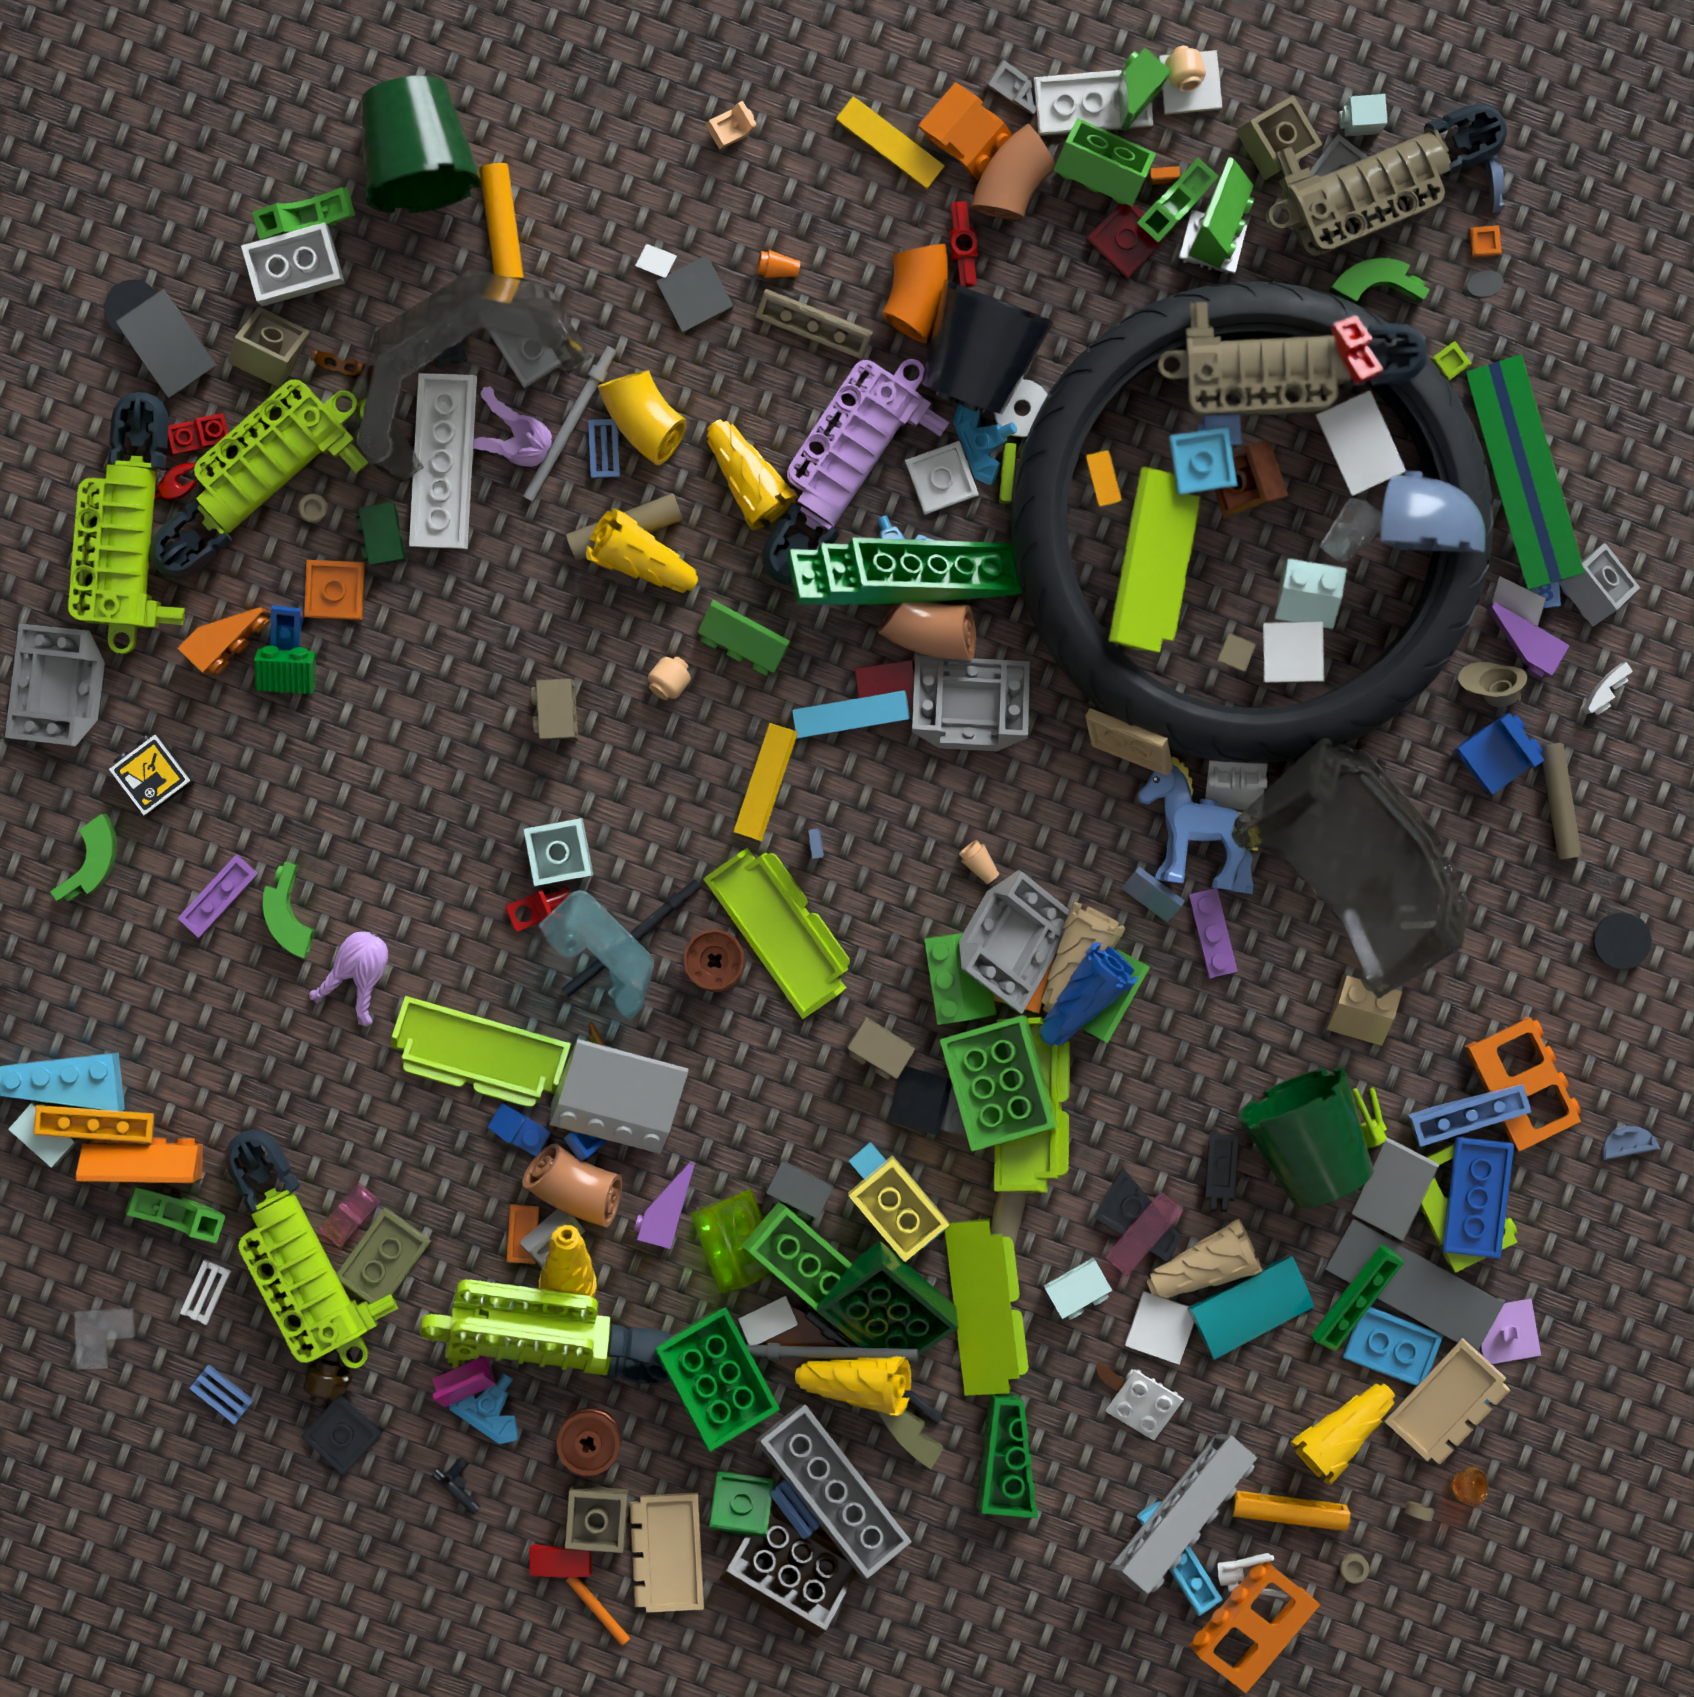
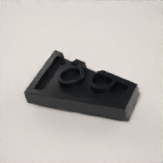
M1122 1167L1093 1217L1168 1262L1182 1236Z

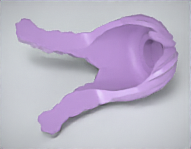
M484 387L480 393L481 397L487 402L492 412L496 413L511 427L514 437L506 441L485 437L474 438L473 449L498 453L519 466L532 467L543 462L551 447L552 435L550 430L536 418L519 415L517 412L512 411L511 408L497 400L491 387Z
M356 932L347 937L338 950L331 973L328 974L326 980L319 988L309 993L310 1000L319 1003L324 996L337 988L343 979L353 977L357 986V1004L355 1008L358 1024L367 1027L371 1025L372 1019L368 1012L369 1001L373 986L382 977L389 958L386 944L370 932Z

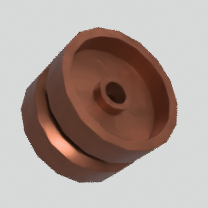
M597 1407L581 1408L571 1413L563 1422L556 1440L557 1453L563 1465L571 1472L582 1476L598 1475L608 1470L615 1462L622 1443L621 1429L616 1419L607 1411ZM588 1436L594 1438L593 1444L588 1445L584 1438L586 1440Z

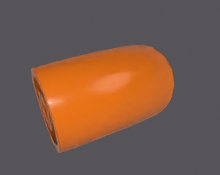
M945 244L910 249L892 255L894 266L893 285L881 315L896 330L920 343H927L933 333L944 281L948 279V261Z

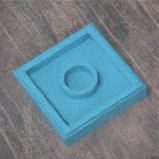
M1228 427L1169 436L1178 495L1237 486Z

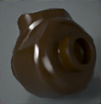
M338 1351L331 1352L326 1355V1359H318L317 1363L308 1369L303 1389L307 1394L311 1395V1401L327 1404L328 1400L337 1399L340 1394L346 1392L353 1375L349 1372L350 1367L346 1366L342 1361ZM347 1352V1358L353 1362L351 1354Z

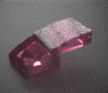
M358 1183L319 1227V1230L340 1248L381 1201L362 1184Z

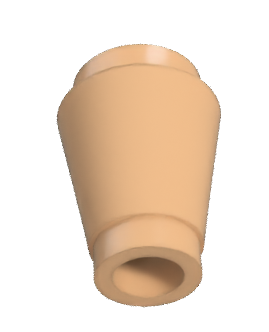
M977 840L967 845L959 853L962 857L961 862L986 884L992 882L1000 874L985 845L980 844Z

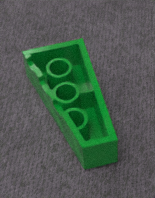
M989 1394L976 1507L983 1514L1038 1519L1024 1401L1018 1395Z

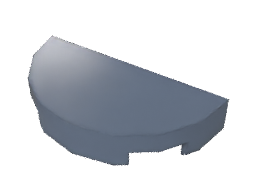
M1497 155L1485 161L1491 213L1502 212L1505 205L1502 199V193H1505L1504 173L1502 166L1498 165L1499 157Z
M1622 1126L1615 1129L1606 1138L1602 1147V1160L1657 1150L1660 1147L1656 1138L1647 1130L1638 1126Z

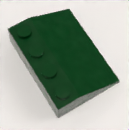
M881 1241L855 1260L816 1307L822 1316L861 1348L918 1349V1357L958 1329L956 1306Z

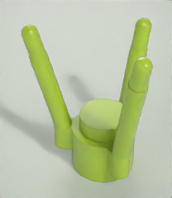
M1354 1088L1353 1094L1365 1120L1361 1126L1367 1148H1373L1382 1144L1387 1139L1384 1133L1387 1128L1382 1119L1376 1091L1374 1088H1370L1375 1120L1370 1118L1358 1089Z

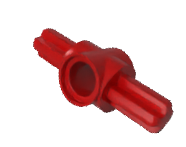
M959 201L952 203L950 206L953 230L949 231L950 249L953 261H957L960 285L972 287L977 284L974 259L978 258L975 228H970L968 204ZM960 238H967L970 240L972 247L968 251H961L957 248L956 241Z

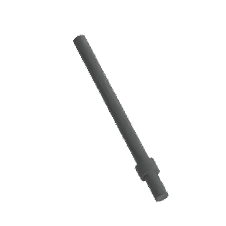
M771 1342L768 1345H746L752 1357H768V1360H780L781 1357L858 1359L900 1356L905 1357L908 1361H918V1349L781 1346V1343Z

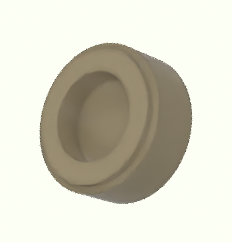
M308 494L300 500L298 511L305 521L319 523L328 514V504L321 496Z
M1413 1501L1407 1502L1404 1513L1426 1521H1432L1435 1512L1433 1508Z
M1351 1553L1342 1558L1339 1570L1347 1582L1358 1584L1367 1578L1369 1565L1363 1556Z

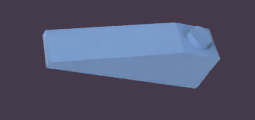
M1520 1084L1430 1107L1408 1114L1415 1140L1421 1147L1531 1113L1532 1111L1524 1086Z

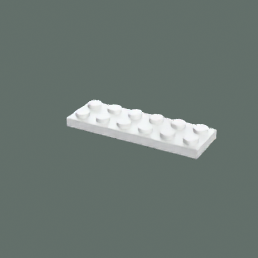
M420 373L418 375L409 546L468 549L477 376Z

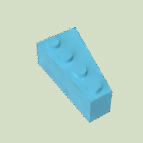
M119 1052L0 1066V1096L102 1110H125Z

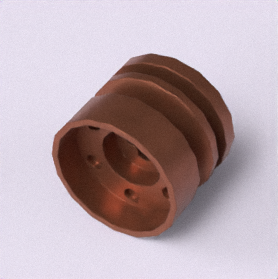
M717 929L702 931L694 936L686 946L683 957L685 971L691 981L701 989L710 992L726 991L735 986L743 976L746 965L744 951L737 939L729 933ZM711 955L714 957L721 955L723 957L720 960L722 966L719 969L715 966L712 968L708 967L711 963L709 960Z

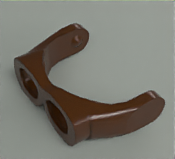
M313 349L311 354L312 362L326 370L341 372L344 375L358 377L363 374L365 368L364 362L353 359L340 361L336 355L321 352L317 349ZM329 358L335 360L337 365L331 367L325 363ZM347 364L355 365L354 372H349L344 367Z

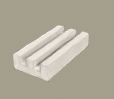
M203 1260L180 1314L187 1315L191 1319L199 1320L207 1325L231 1271L210 1261ZM209 1268L211 1273L194 1311L190 1310L206 1270ZM217 1273L222 1274L205 1315L199 1314Z

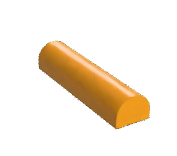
M507 163L483 165L479 167L495 282L522 280L524 275L509 166Z
M36 1105L33 1135L152 1143L154 1113Z
M1236 1491L1233 1495L1232 1517L1347 1531L1351 1514L1346 1504Z

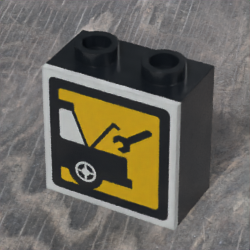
M148 734L136 743L138 748L130 754L127 751L122 753L113 761L115 765L109 769L144 816H150L195 782L162 736L156 734L154 736Z

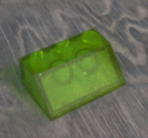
M751 1188L710 1203L690 1213L721 1294L744 1288L772 1274L741 1247L763 1221Z

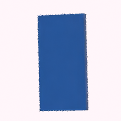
M1455 1136L1442 1252L1501 1259L1514 1150L1513 1143Z

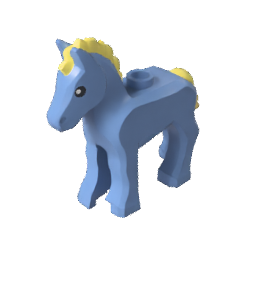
M1171 757L1173 769L1169 776L1153 771L1146 785L1138 793V799L1142 804L1149 805L1156 799L1164 798L1168 841L1166 845V858L1158 869L1155 879L1172 883H1184L1188 841H1221L1225 848L1226 861L1220 874L1213 879L1211 888L1253 894L1251 875L1252 854L1249 850L1257 851L1259 841L1255 838V835L1258 833L1255 830L1252 819L1248 815L1236 812L1233 809L1217 807L1218 801L1200 799V804L1193 803L1192 778L1189 777V770L1184 766L1183 762L1179 763L1178 758Z

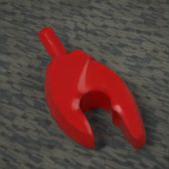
M196 463L181 464L169 470L157 485L159 490L155 492L154 501L162 496L165 500H177L188 495L196 486L197 481H191L183 486L179 482V478L181 475L194 469Z

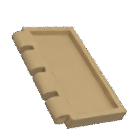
M1462 1338L1384 1422L1426 1461L1433 1458L1438 1464H1441L1454 1451V1448L1447 1440L1449 1439L1454 1445L1459 1446L1474 1430L1466 1420L1469 1419L1474 1425L1478 1426L1493 1410L1491 1405L1485 1400L1488 1399L1494 1405H1498L1510 1392V1389L1503 1383L1506 1377Z
M698 1493L641 1495L640 1501L629 1503L630 1523H642V1527L631 1528L632 1552H643V1556L632 1557L633 1581H645L644 1585L634 1586L635 1607H646V1612L704 1609Z

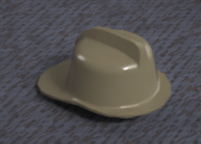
M1476 662L1465 666L1459 672L1458 681L1460 686L1466 691L1482 695L1487 704L1499 708L1511 704H1519L1521 689L1527 682V675L1525 671L1518 667L1489 662Z

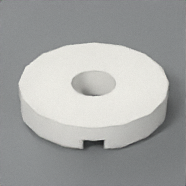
M1021 380L1004 413L998 414L993 412L997 424L1004 426L1013 422L1017 427V433L1011 436L1027 437L1032 423L1047 397V393L1035 382ZM1018 401L1027 402L1030 406L1029 414L1018 416L1014 412V404Z

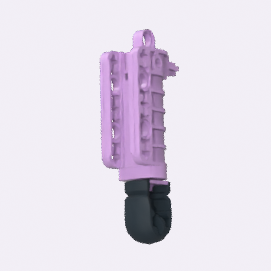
M915 359L904 361L894 376L872 361L862 360L858 362L792 460L787 470V479L792 486L803 493L796 504L791 503L785 511L786 518L779 520L762 549V564L765 572L776 582L786 586L793 585L787 555L790 549L809 550L807 545L809 538L798 532L796 536L787 538L790 545L786 551L780 549L776 556L773 554L776 547L784 545L785 539L783 535L789 527H793L797 521L796 516L798 513L806 517L807 521L805 524L813 530L816 527H821L827 531L825 536H821L817 541L816 550H818L821 543L834 544L839 536L834 526L899 427L904 426L906 422L914 427L920 423L939 437L946 429L949 422L928 409L931 403L915 391L922 381L924 367L919 361ZM907 365H914L918 368L919 377L916 380L909 381L904 377L903 369ZM864 371L868 372L869 375L861 387L855 386L860 375ZM844 394L852 395L855 399V405L846 406L842 402L841 396ZM836 412L842 414L836 423V427L829 433V436L824 435V431L836 415ZM812 442L820 443L824 448V452L820 455L813 454L809 449V444ZM806 459L810 462L804 473L806 476L803 475L801 478H797L795 476L796 469L799 470Z

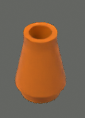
M769 249L767 252L760 251L757 274L763 275V278L798 277L800 260H794Z

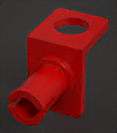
M566 886L548 895H544V892L541 890L531 896L506 905L505 909L514 931L518 932L552 918V911L572 904L574 900L571 891ZM519 906H526L530 909L531 918L529 921L520 922L516 918L515 912Z

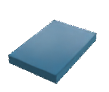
M1370 1307L1351 1331L1342 1358L1418 1386L1429 1374L1444 1335Z

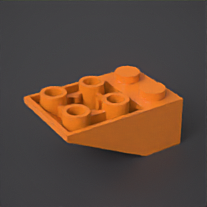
M259 607L200 626L178 649L202 673L209 675L216 673L218 675L229 665L230 662L227 659L234 652L239 654L249 645L250 641L248 638L255 631L260 633L270 623L268 617L271 615V612Z

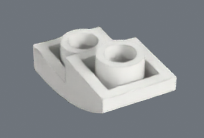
M1627 662L1616 666L1597 684L1584 705L1583 711L1585 714L1595 712L1596 715H1599L1611 707L1609 701L1614 699L1615 696L1609 687L1612 686L1615 690L1628 681L1626 676L1633 672Z

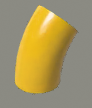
M650 371L637 372L597 386L611 418L631 445L655 465H661L667 461L679 446L687 428V421L662 397L651 377Z

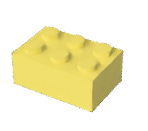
M893 1155L848 1192L851 1200L904 1262L949 1226L948 1220Z

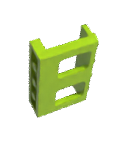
M1454 1143L1426 1158L1438 1164L1453 1159ZM1434 1177L1420 1208L1442 1251L1448 1198L1443 1196ZM1505 1217L1502 1250L1517 1243L1514 1235L1518 1231L1511 1218L1506 1219ZM1442 1252L1450 1269L1455 1273L1487 1258Z

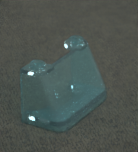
M581 890L573 892L539 924V927L549 944L561 955L574 957L587 947L610 969L608 973L612 978L613 985L608 994L614 999L615 1006L619 1012L630 1021L644 1005L654 970V959L589 893Z

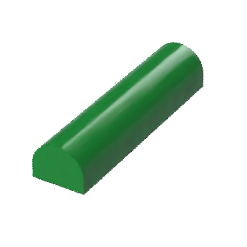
M1380 1244L1311 1333L1313 1339L1317 1343L1336 1352L1405 1262L1390 1248Z

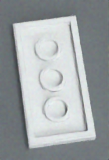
M1122 71L1034 77L1038 135L1070 134L1077 118L1106 131L1121 130L1118 86L1121 82L1119 75ZM1152 103L1145 108L1128 129L1153 127Z

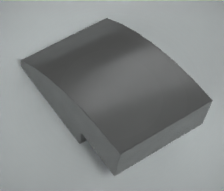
M164 289L116 321L168 398L216 366L212 356Z

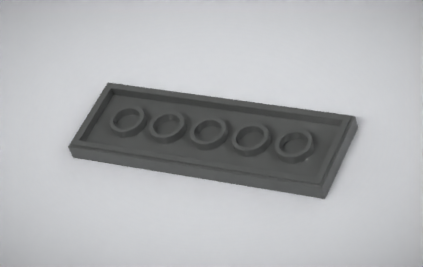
M1352 1218L1324 1269L1351 1283L1379 1245H1385L1394 1251L1405 1263L1384 1288L1378 1299L1457 1343L1462 1338L1465 1339L1478 1351L1502 1309L1504 1302Z

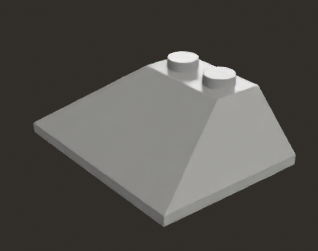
M19 624L5 738L76 746L96 723L99 714L105 662L90 631Z
M915 655L912 732L936 747L944 749L999 751L1028 739L1030 661L973 658L972 660H950Z
M1016 871L986 892L961 936L959 945L962 969L1016 1012L1023 1014L1057 953L1065 930L1063 927L1070 910L1022 871Z

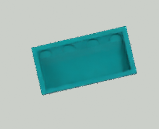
M1287 1255L1262 1268L1263 1272L1247 1276L1187 1308L1213 1360L1315 1307L1293 1256Z

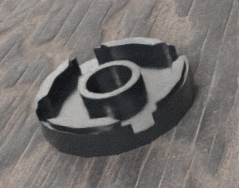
M136 279L125 280L115 285L107 294L104 304L105 317L110 326L119 334L125 336L116 321L155 295L157 291L146 282Z
M1619 912L1606 916L1599 922L1593 935L1595 954L1604 964L1611 968L1629 969L1636 967L1646 959L1651 949L1652 938L1648 926L1641 918L1631 913Z

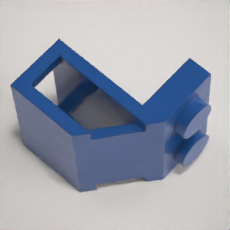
M1504 714L1454 749L1487 795H1493L1528 768L1536 767L1544 761L1540 755L1543 753L1541 746L1535 739L1529 740L1524 733L1526 727L1517 715Z

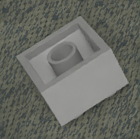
M1606 543L1582 560L1585 574L1559 581V585L1562 587L1565 595L1571 598L1580 610L1581 615L1592 626H1595L1618 610L1640 588Z

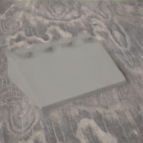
M577 1039L551 1102L550 1125L660 1154L673 1123L687 1078L688 1068Z

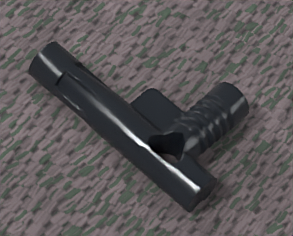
M460 1456L450 1467L451 1469H448L449 1471L444 1473L438 1467L431 1476L474 1515L481 1506L462 1489L467 1481L460 1473L469 1463ZM449 1477V1484L442 1481V1478Z

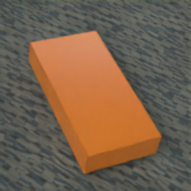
M510 1205L507 1262L536 1264L535 1260L520 1244V1241L538 1226L540 1206Z

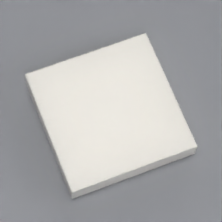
M1217 50L1200 52L1206 76L1197 89L1182 92L1170 84L1169 78L1167 79L1162 89L1164 115L1222 109ZM1169 55L1159 56V60L1165 65Z
M960 441L905 460L924 515L979 496Z
M1323 622L1264 623V682L1324 681Z
M1143 1290L1124 1345L1180 1364L1194 1324L1187 1309L1190 1306L1165 1299L1164 1297L1160 1298L1158 1295L1153 1296L1152 1293Z

